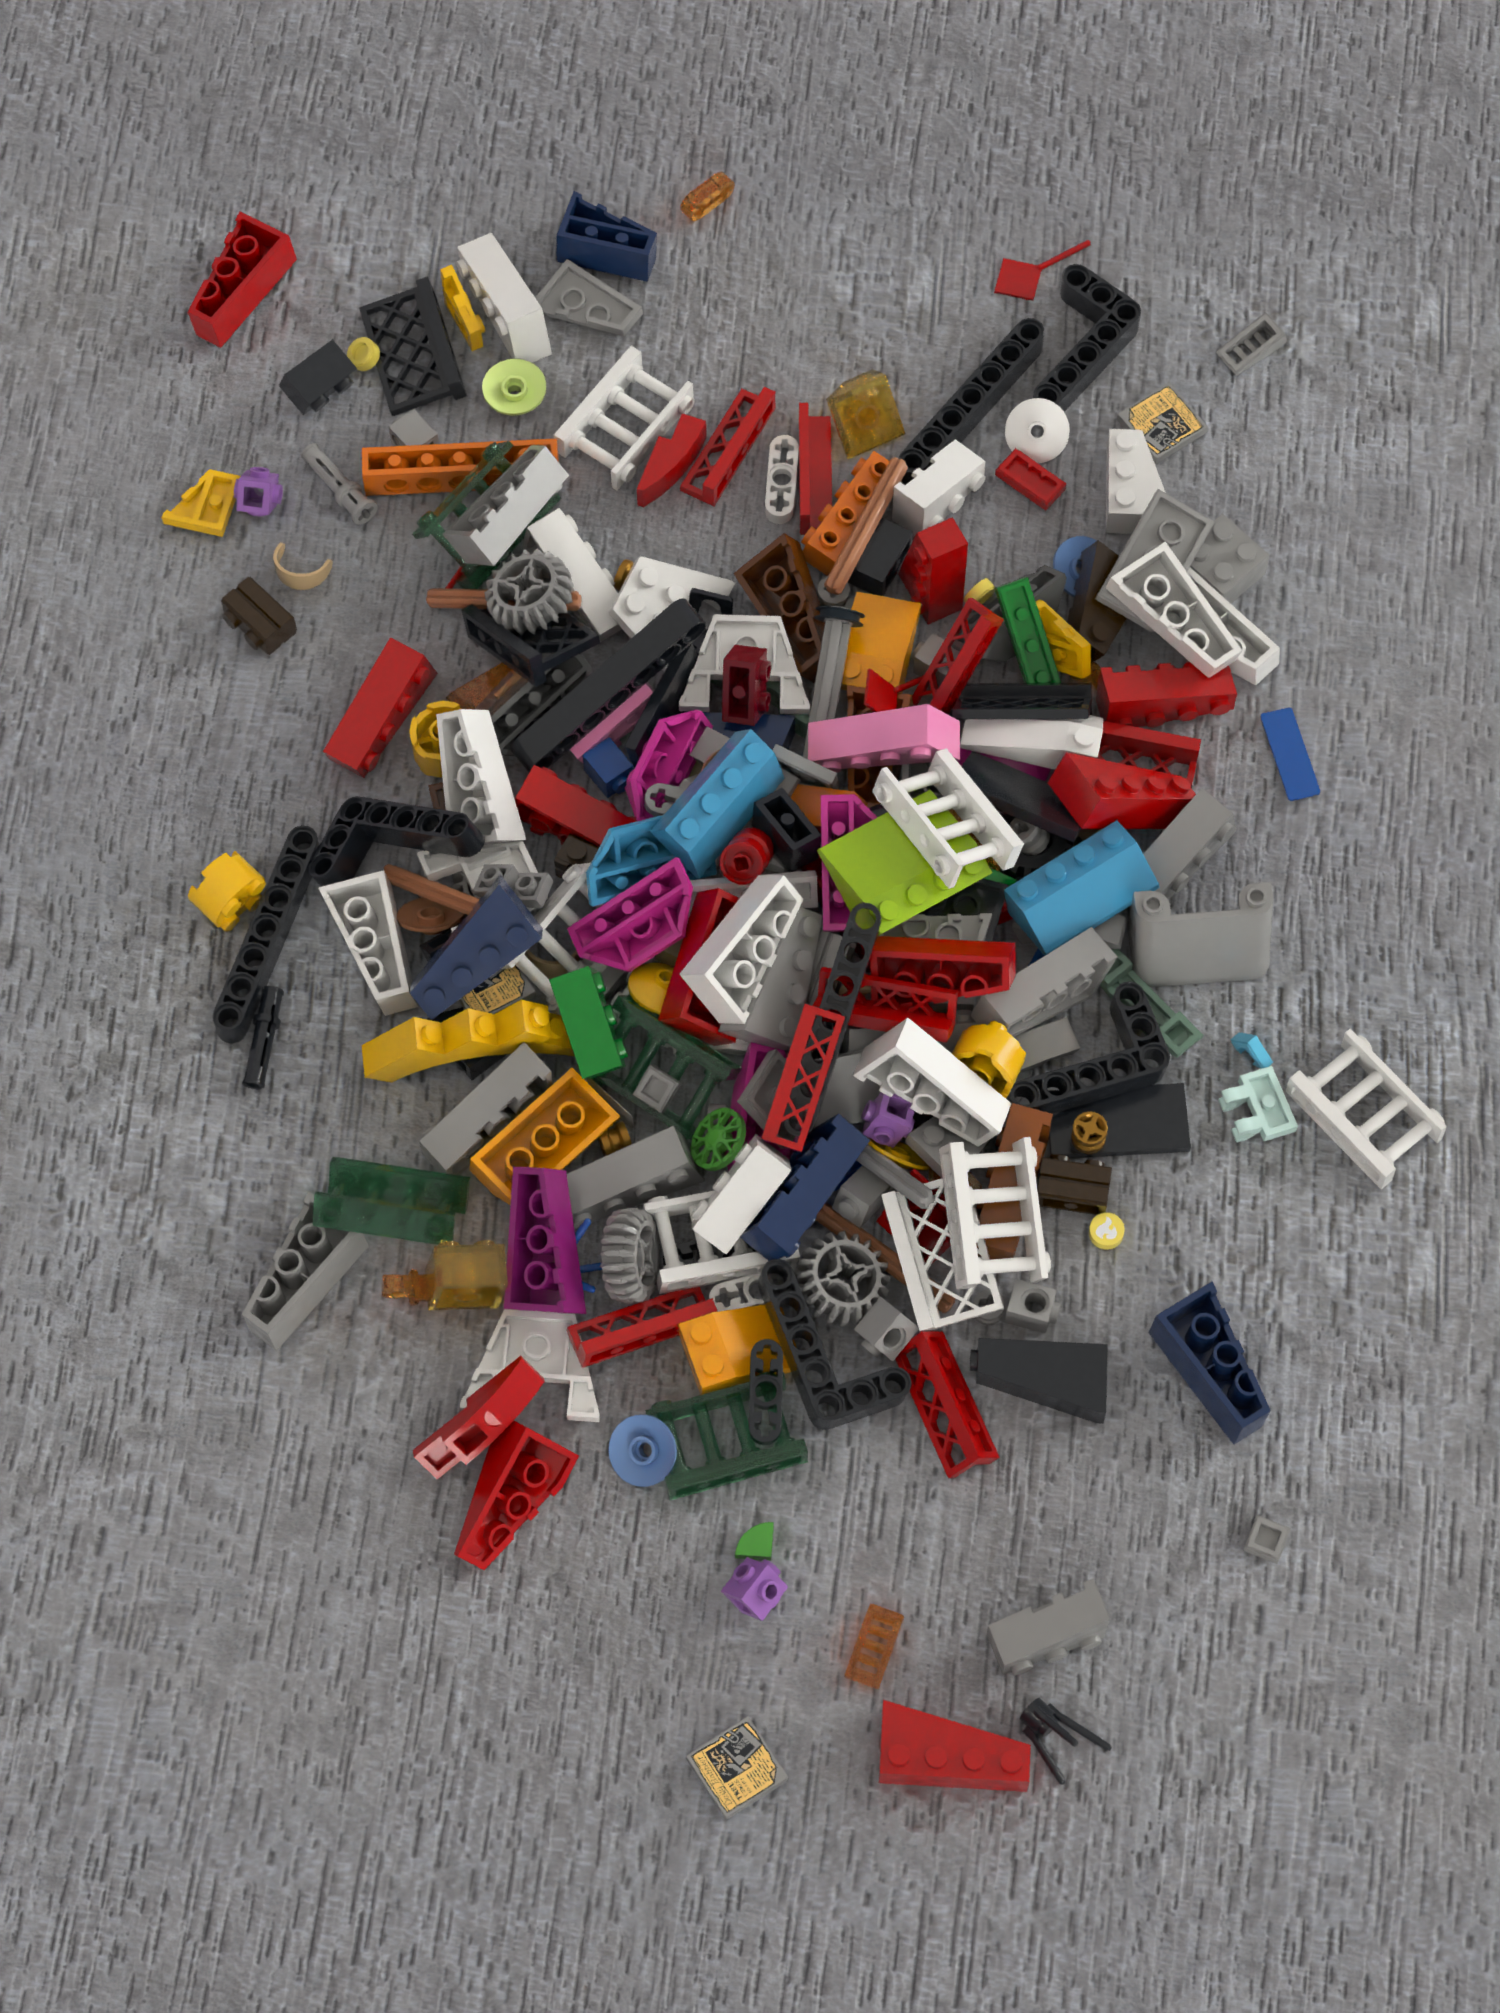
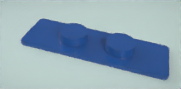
M1288 707L1262 713L1260 719L1288 800L1295 801L1319 795L1320 788L1292 708Z

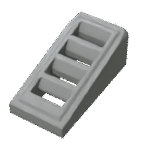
M1265 312L1218 349L1216 354L1233 374L1238 376L1287 342L1286 334ZM1265 331L1270 339L1266 341L1260 334L1261 332ZM1253 337L1261 345L1258 349L1250 341ZM1244 344L1251 351L1249 356L1242 351L1241 345ZM1233 350L1242 359L1239 364L1229 355Z

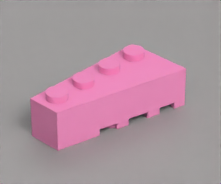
M929 704L808 723V759L835 773L847 768L864 769L874 766L930 763L935 752L945 748L948 749L956 760H960V721Z

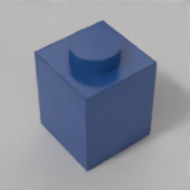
M608 737L582 755L584 771L607 799L615 793L620 794L625 791L628 775L634 770L632 763L612 739Z

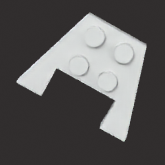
M640 556L635 560L608 613L630 638H633L676 600L684 598L689 601V593L692 588L729 596L735 582ZM704 600V602L718 611L720 610L719 604L715 601ZM668 664L662 669L663 671L666 670Z
M714 614L700 648L694 669H692L688 678L684 694L680 698L679 711L697 709L702 712H709L710 681L723 680V659L736 644L767 649V661L771 662V675L768 681H780V714H810V703L806 697L803 682L797 670L781 616Z
M523 841L485 844L480 852L471 857H460L442 853L430 854V851H420L417 853L419 863L428 880L436 881L462 871L472 893L484 864H513L519 873H538ZM526 907L530 912L535 909ZM457 926L451 928V931L453 932Z
M504 1309L486 1347L484 1357L473 1374L467 1393L460 1402V1412L467 1407L466 1399L519 1356H522L544 1378L546 1383L570 1384L567 1420L600 1422L599 1409L588 1366L581 1367L566 1331L568 1326L577 1324L576 1315L571 1313Z

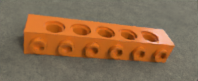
M557 438L362 448V478L365 495L487 490L531 445L546 446L559 462Z

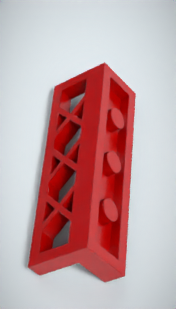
M763 387L760 394L755 395L741 388L681 483V492L711 506L716 505L775 411V391ZM746 401L752 404L746 416L741 417L739 408L743 402ZM739 426L731 440L726 441L724 436L726 429ZM723 451L716 464L711 466L708 459L710 454ZM708 475L702 484V490L692 485L695 478Z
M799 403L800 535H805L811 526L817 529L822 523L818 520L819 515L828 503L832 505L831 416H809V403Z
M968 598L913 693V705L917 706L923 695L932 694L933 699L929 705L949 715L957 698H959L1004 619L975 599ZM972 610H974L981 616L970 633L967 618ZM961 629H962V630H963V634H962V635H958L959 632H960ZM964 638L965 644L954 660L951 646L955 640ZM946 656L947 662L942 663ZM948 666L949 671L938 688L935 674L940 667ZM930 684L931 690L926 691Z
M1103 721V733L1097 759L1105 760L1101 755L1109 750L1118 751L1123 757V760L1118 763L1138 767L1134 762L1142 756L1150 757L1157 765L1150 770L1169 774L1171 772L1167 767L1175 762L1189 765V770L1185 779L1192 788L1202 739Z
M822 967L820 969L818 996L812 1005L814 1007H820L832 968ZM865 974L861 988L864 986L875 987L882 997L876 1001L866 1000L859 991L849 1026L888 1032L906 1018H909L934 1040L948 1042L955 1028L958 990ZM842 976L836 979L841 981L848 990L839 996H848L852 993L854 984L851 978ZM900 991L906 992L911 995L916 1003L910 1007L900 1006L893 996ZM934 997L949 1000L947 1014L934 1012L927 1002ZM829 1010L830 1012L842 1015L838 1010ZM823 1017V1021L836 1023V1021Z
M804 1004L761 1139L802 1152L845 1016ZM817 1015L836 1021L832 1035L820 1042L817 1041L812 1031ZM811 1036L815 1044L806 1048ZM829 1042L825 1055L821 1045ZM817 1048L823 1059L822 1067L820 1070L807 1076L801 1064L803 1056ZM800 1069L804 1078L795 1082ZM818 1076L817 1083L814 1089L810 1082V1079ZM806 1082L813 1094L809 1104L796 1110L790 1098L794 1087ZM789 1103L793 1112L784 1116ZM808 1109L803 1123L799 1113ZM793 1116H796L802 1128L797 1143L778 1137L783 1121Z
M700 1287L673 1291L568 1326L566 1331L581 1367L584 1368L679 1336V1323L717 1312L718 1310L713 1299L705 1300ZM690 1296L694 1297L696 1304L678 1310L675 1309L679 1300ZM673 1302L672 1307L666 1305ZM654 1308L666 1313L643 1320L646 1312ZM641 1313L640 1316H639V1318L636 1317V1316H633V1315H636V1314ZM621 1319L633 1324L613 1332L610 1331L613 1323ZM608 1324L606 1329L601 1327L603 1325ZM590 1330L601 1336L581 1342L578 1334Z
M922 1331L914 1336L895 1360L898 1367L907 1371L911 1377L910 1394L947 1477L956 1478L974 1465L991 1464L1000 1458L943 1331ZM915 1348H917L921 1357L918 1370L911 1367L906 1356ZM925 1379L932 1381L935 1388L932 1401L926 1400L922 1392ZM939 1411L946 1413L949 1419L947 1433L941 1432L938 1428L937 1419ZM953 1443L961 1446L966 1457L965 1460L955 1465L951 1457Z

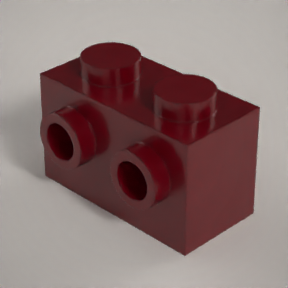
M735 644L724 657L723 722L755 726L764 712H768L771 695L769 692H766V681L769 680L771 675V662L767 661L766 648Z

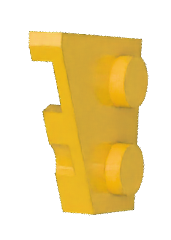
M452 264L440 269L444 303L471 351L483 347L482 333L485 332L484 324L480 316L474 314L469 297L463 290Z
M209 469L194 487H190L181 496L182 501L171 511L166 510L162 514L163 524L223 537L236 498H234L235 482L241 476Z
M1040 599L1035 601L1057 671L1081 679L1091 675V644L1047 603Z

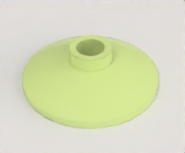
M507 359L495 364L488 370L482 382V392L487 404L495 411L511 416L522 415L534 410L543 401L546 394V380L542 371L535 364L523 359ZM513 391L520 392L518 394H510Z

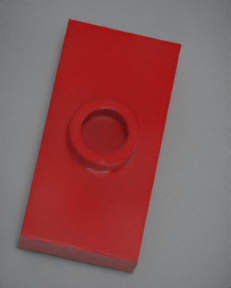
M1017 448L995 470V476L1045 511L1066 490L1067 483Z

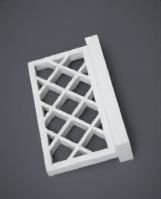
M943 1178L924 1183L929 1189L938 1190L935 1194L934 1203L929 1205L922 1218L910 1212L907 1198L901 1193L894 1190L881 1194L920 1332L936 1331L944 1326L1004 1309L995 1274H986L988 1283L981 1279V1284L991 1290L994 1303L978 1307L968 1301L976 1286L969 1288L964 1298L946 1289L954 1276L953 1263L938 1256L937 1253L946 1237L950 1238L949 1227L947 1224L943 1230L927 1221L937 1203L946 1207V1202L939 1199L944 1191ZM974 1204L972 1208L973 1221L980 1225ZM912 1217L920 1221L916 1229ZM924 1225L942 1233L932 1252L919 1244L918 1236ZM979 1239L977 1242V1253L981 1255L982 1260H990L985 1239ZM922 1252L930 1255L926 1263ZM934 1259L951 1267L942 1286L929 1279L927 1271ZM932 1286L939 1289L936 1297H934ZM945 1292L961 1301L954 1315L941 1319L937 1305ZM966 1305L974 1308L973 1310L962 1312Z

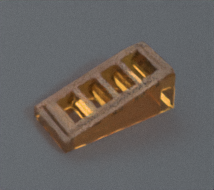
M500 663L455 689L446 696V699L450 702L458 703L461 709L474 710L512 669L504 663Z
M875 1604L869 1605L844 1675L845 1678L879 1690L903 1626L904 1615ZM873 1620L892 1626V1630L890 1631L872 1624ZM870 1633L888 1641L884 1645L867 1639V1636ZM863 1648L882 1654L881 1660L861 1653ZM858 1661L878 1668L876 1674L857 1668Z

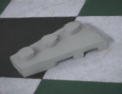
M566 259L535 297L542 307L545 316L620 336H625L643 314V309L640 305Z
M980 913V915L961 916V914H948V916L917 914L879 936L985 941L992 920V913Z

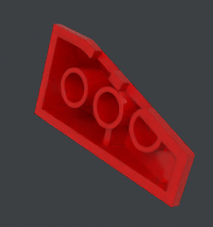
M513 1421L488 1448L454 1555L485 1570L513 1541L514 1533L527 1519L531 1521L539 1513L537 1508L550 1495L555 1496L563 1488L579 1455L530 1428Z

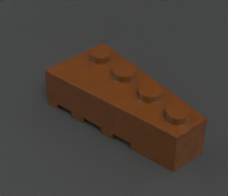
M783 533L733 574L760 616H781L800 676L815 683L825 623L816 620L814 617L820 615V611L816 610V607L821 606L800 542Z

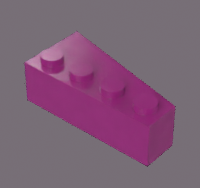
M513 1167L504 1309L587 1314L566 1170Z

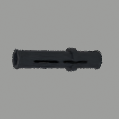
M264 986L262 988L258 1014H255L252 1022L255 1025L245 1076L242 1084L247 1088L261 1090L265 1087L264 1082L275 1030L280 1028L281 1020L278 1016L282 996H284V991L275 986Z

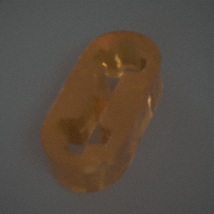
M717 172L691 191L683 199L680 209L691 221H698L732 194L735 183L724 172Z

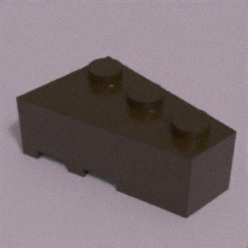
M1099 540L1081 552L1080 561L1082 563L1079 578L1075 581L1074 590L1076 592L1073 607L1069 610L1067 623L1091 644V664L1106 654L1127 619L1095 599L1119 557L1118 554Z

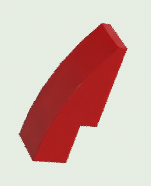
M681 414L671 440L658 436L637 487L638 506L644 508L659 498L689 469L707 438L706 420Z

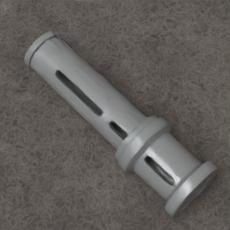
M316 443L308 445L302 451L301 457L310 465L335 493L336 503L349 511L355 524H365L375 516L378 509L375 501L372 499L368 500L361 492V486L357 482L349 481ZM322 466H325V467L331 472V474L333 475V477H331V476L322 468Z

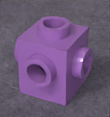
M252 467L239 479H236L234 486V498L237 499L236 511L247 512L252 516L269 515L277 504H280L282 501L283 486L278 484L279 474L269 473L270 470L264 467Z
M881 1092L874 1101L869 1100L863 1109L861 1119L865 1120L862 1134L879 1144L894 1148L901 1138H907L913 1129L915 1119H913L914 1110L910 1109L912 1103L896 1094L889 1097Z
M746 1557L743 1563L734 1570L733 1576L721 1592L741 1613L763 1621L770 1610L778 1604L780 1597L788 1586L779 1577L781 1571L773 1563L766 1559L759 1562Z

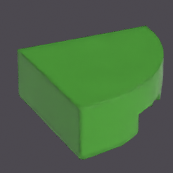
M774 1522L755 1525L745 1532L737 1544L735 1558L746 1559V1557L754 1560L766 1559L771 1561Z

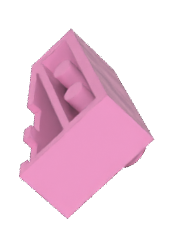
M648 682L644 684L570 749L580 762L583 763V754L608 737L612 739L617 747L622 745L619 739L634 729L654 692Z

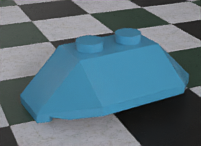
M663 815L608 829L586 872L590 906L593 907L608 902L675 858L650 832ZM716 860L701 878L717 874ZM684 866V869L689 877V880H697V878Z

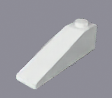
M1089 715L1088 719H965L960 748L1055 770L1066 752L1098 758L1103 733V718Z

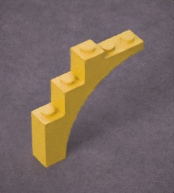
M522 999L495 1014L467 1008L443 1022L413 1017L361 1045L364 1077L390 1083L410 1074L446 1063L484 1056L512 1054L523 1042L534 1053L574 1057L575 1055L562 1016L549 1013L548 1005Z

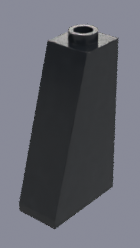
M979 1338L977 1350H970V1371H976L977 1384L1094 1423L1104 1424L1107 1399L1108 1344Z

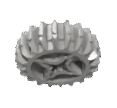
M524 549L521 556L517 557L512 554L509 562L500 561V570H491L493 579L486 581L488 590L484 592L487 609L493 615L496 623L504 626L510 632L516 630V632L522 635L528 629L529 632L535 634L537 627L540 626L547 630V623L550 621L558 623L557 615L559 613H567L566 604L573 602L571 595L574 591L572 576L563 561L558 557H554L549 551L543 554L542 551L536 549L530 554ZM543 578H549L551 582L545 583ZM508 600H514L515 606L508 605Z
M626 1208L613 1211L606 1221L607 1226L603 1229L604 1237L601 1240L602 1251L600 1255L602 1263L600 1267L603 1270L602 1279L605 1281V1289L609 1292L610 1298L615 1299L616 1302L635 1304L636 1302L647 1301L655 1291L657 1275L660 1270L659 1260L661 1257L659 1249L661 1245L658 1241L659 1233L656 1231V1222L646 1210Z
M845 1230L839 1232L836 1238L830 1232L823 1237V1240L816 1238L811 1243L812 1248L806 1247L802 1252L804 1259H800L797 1262L796 1268L801 1272L796 1274V1279L798 1283L803 1284L800 1286L802 1294L808 1296L806 1300L807 1307L814 1305L817 1308L814 1311V1317H819L824 1313L827 1315V1324H831L837 1317L841 1327L846 1326L849 1319L854 1325H858L862 1317L868 1313L880 1297L886 1298L889 1294V1289L885 1285L890 1282L891 1276L882 1273L888 1268V1263L878 1262L877 1259L881 1256V1250L874 1251L873 1253L869 1250L871 1240H867L862 1245L859 1243V1234H854L848 1240ZM827 1257L829 1262L827 1265L828 1273L822 1279H819V1262ZM848 1258L851 1259V1260H853V1261H854L855 1263H857V1264L851 1263V1262L848 1260ZM838 1274H840L841 1278L844 1276L847 1280H850L847 1283H844V1280L841 1281L839 1280V1278L836 1277ZM866 1278L867 1293L865 1298L859 1301L857 1297L859 1292L857 1284ZM828 1293L834 1294L838 1300L831 1297Z

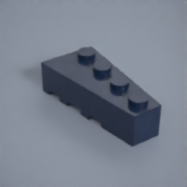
M501 875L498 876L487 893L480 898L473 907V910L457 926L450 938L441 949L439 948L411 983V996L431 1020L542 939L543 928Z
M839 1113L815 1127L807 1135L802 1152L793 1150L788 1158L791 1172L740 1237L768 1261L780 1259L784 1256L786 1258L791 1257L800 1246L801 1242L799 1239L803 1233L814 1223L818 1212L870 1140Z
M1213 1281L1156 1315L1148 1333L1233 1445L1260 1429L1271 1410L1253 1370L1249 1369L1246 1363L1242 1345L1239 1340H1236L1232 1332L1228 1314L1225 1308L1221 1307L1216 1296L1217 1290Z

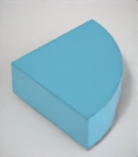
M1239 1032L1230 1039L1240 1054L1246 1051L1255 1062L1252 1064L1262 1069L1269 1067L1273 1063L1256 1035Z

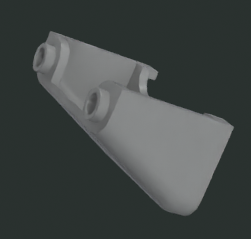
M1271 882L1252 883L1242 888L1238 898V910L1171 914L1169 901L1164 894L1158 891L1133 892L1127 924L1131 962L1133 963L1132 970L1149 987L1243 981L1261 978L1266 974L1270 964L1273 911Z

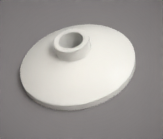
M1033 398L1021 402L1011 411L1006 421L1005 437L1011 451L1017 448L1037 463L1048 462L1057 457L1064 450L1069 439V422L1064 411L1057 404L1047 399ZM1040 425L1043 427L1044 433L1041 437L1037 438L1031 434L1033 426Z

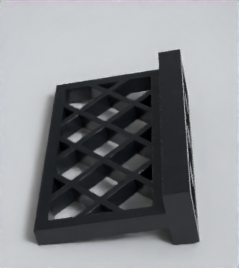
M428 276L416 280L417 287L359 307L369 339L379 345L384 335L396 339L389 352L380 349V357L376 364L392 416L452 395L455 401L467 397L437 296ZM416 299L417 306L411 315L399 311L403 303ZM380 311L388 313L381 326L372 323L369 315ZM395 317L407 321L400 334L388 329ZM414 324L425 328V332L419 341L407 337ZM403 342L415 347L408 360L396 355ZM422 350L433 354V358L427 367L415 363ZM392 361L404 365L397 378L386 374V370ZM411 369L423 373L416 386L404 381ZM430 376L441 380L442 388L431 392L423 389ZM400 387L412 391L407 400L395 404L394 396Z
M473 604L461 609L468 637L535 687L547 682L545 671L600 644L597 633L568 613H559L557 615L558 623L550 621L547 623V630H536L535 634L527 629L520 635L516 630L510 632L504 626L497 624L488 609L480 610ZM553 626H567L566 629H552ZM583 638L579 641H570V639ZM550 639H562L561 642H547ZM525 640H539L538 643H525ZM542 653H553L546 658L542 656Z
M967 683L953 707V718L1088 719L1089 715H1092V683Z

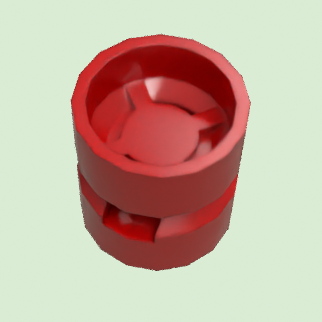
M746 828L739 831L722 851L720 868L724 876L729 881L738 885L753 883L757 876L761 875L772 861L774 845L771 838L764 831L757 828Z

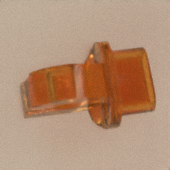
M411 1269L408 1275H383L382 1296L385 1298L397 1299L408 1297L411 1306L418 1305L419 1301H433L434 1288L431 1274H418L417 1269Z

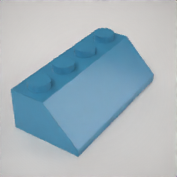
M752 729L735 732L651 829L650 832L675 857L680 858L682 864L697 879L701 878L733 837L753 817L754 802L773 793L785 779L775 753Z
M1116 820L1004 889L1008 914L1045 956L1090 927L1096 928L1131 906L1133 892L1155 891L1159 888V883L1138 843Z

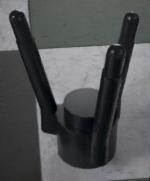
M1041 1698L1035 1699L1020 1716V1720L1026 1725L1022 1732L1032 1741L1060 1785L1065 1783V1779L1038 1737L1039 1733L1046 1737L1053 1730L1072 1746H1078V1741L1058 1724L1060 1721L1106 1751L1112 1749L1109 1743L1059 1712L1051 1703L1047 1705Z

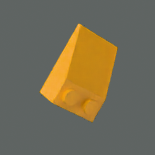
M856 592L851 610L863 613L865 617L859 619V622L863 624L862 627H851L841 690L847 691V685L866 688L868 669H872L894 687L905 683L922 606L921 603Z
M765 1304L713 1312L679 1323V1337L702 1401L750 1386L751 1350L758 1341L770 1339L780 1345ZM780 1307V1311L784 1315L783 1309ZM765 1348L761 1355H756L757 1358L763 1360V1374L755 1372V1376L767 1374L778 1377L777 1372L770 1374L771 1359H777V1355H771L770 1349ZM783 1353V1375H784V1374L790 1373L791 1371H790V1368H789V1366H788V1363H787V1360H786V1358H785V1355H784V1353Z

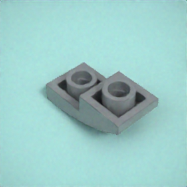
M484 864L473 893L478 897H483L498 876L501 875L526 907L543 908L554 881L548 873H519L513 864Z
M1063 1018L1014 1036L1021 1048L1026 1052L1025 1061L1020 1072L1041 1067L1047 1061L1074 1054L1081 1049L1068 1018Z

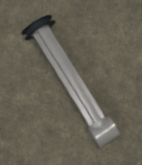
M839 606L816 607V610L820 611V615H816L814 618L824 622L825 626L808 723L836 719L851 627L863 626L859 622L860 618L865 617L863 613ZM808 726L802 755L806 759H808Z

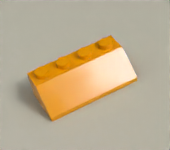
M571 1067L470 1158L469 1170L494 1196L511 1206L513 1167L563 1170L620 1118V1115Z

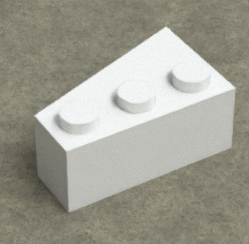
M1109 429L1106 449V533L1132 534L1157 489L1163 492L1165 490L1142 430Z
M757 1134L754 1135L749 1144L746 1143L734 1159L736 1162L729 1172L724 1171L712 1187L715 1191L709 1200L705 1201L703 1199L691 1214V1217L694 1218L692 1229L725 1254L729 1252L791 1172L789 1159Z

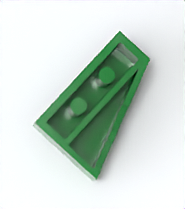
M586 966L549 979L582 1079L588 1080L626 1067L624 1058L629 1057L623 1038L617 1039L613 1026L617 1024V1019L611 1004L607 1005L603 993L606 991V987L600 971L597 972L594 968Z

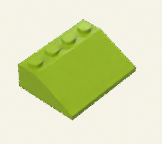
M931 790L913 798L917 805L938 799ZM949 810L927 816L936 829L958 822ZM888 812L817 850L850 913L856 905L861 903H871L880 911L882 922L878 936L992 874L985 859L964 865L955 886L948 889ZM969 834L947 840V843L955 853L978 847ZM868 909L861 910L856 916V924L862 929L871 928L876 921L874 912Z

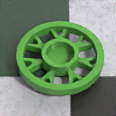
M719 1108L708 1113L699 1122L692 1136L690 1148L694 1162L707 1171H717L729 1165L735 1159L745 1141L746 1125L743 1117L730 1108ZM730 1116H733L734 1118L731 1120V1122L726 1127H724L725 1123L730 1118ZM718 1118L717 1125H714L713 1121ZM708 1129L706 1136L702 1137L705 1130ZM733 1131H737V1137L735 1139H732ZM705 1145V1148L699 1152V1148ZM728 1149V1154L723 1158L721 1154ZM710 1152H713L710 1164H707L706 1162L709 1157Z

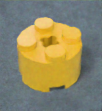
M444 700L426 705L427 709L420 712L417 717L414 716L412 718L409 729L415 762L425 775L442 778L436 714L461 709L458 703Z
M237 851L233 852L232 857L224 853L212 861L201 872L205 879L198 889L192 885L188 893L189 901L216 927L222 928L225 932L231 931L238 924L239 916L248 909L250 912H253L257 909L262 898L261 892L266 885L265 878Z
M991 1021L988 1025H972L963 1030L952 1051V1054L1004 1098H1007L1026 1057V1052L1021 1048L1019 1042L1007 1032V1028L1003 1024L996 1021Z

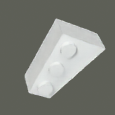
M956 439L930 459L932 465L923 471L917 468L913 471L911 476L914 479L908 484L904 485L899 482L894 486L892 520L898 525L913 531L914 537L917 532L943 522L951 512L956 513L963 505L965 497L971 491L976 492L985 481V460Z

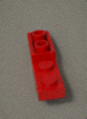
M519 1356L466 1399V1408L414 1448V1458L437 1480L460 1461L467 1465L487 1448L523 1411L545 1382L544 1378L522 1356Z

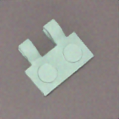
M1272 1066L1240 1075L1238 1079L1240 1086L1221 1091L1222 1097L1218 1101L1223 1112L1233 1110L1247 1102L1253 1115L1252 1117L1242 1118L1234 1122L1235 1128H1232L1231 1131L1236 1142L1247 1140L1257 1133L1261 1134L1263 1141H1268L1296 1132L1298 1128L1297 1122Z

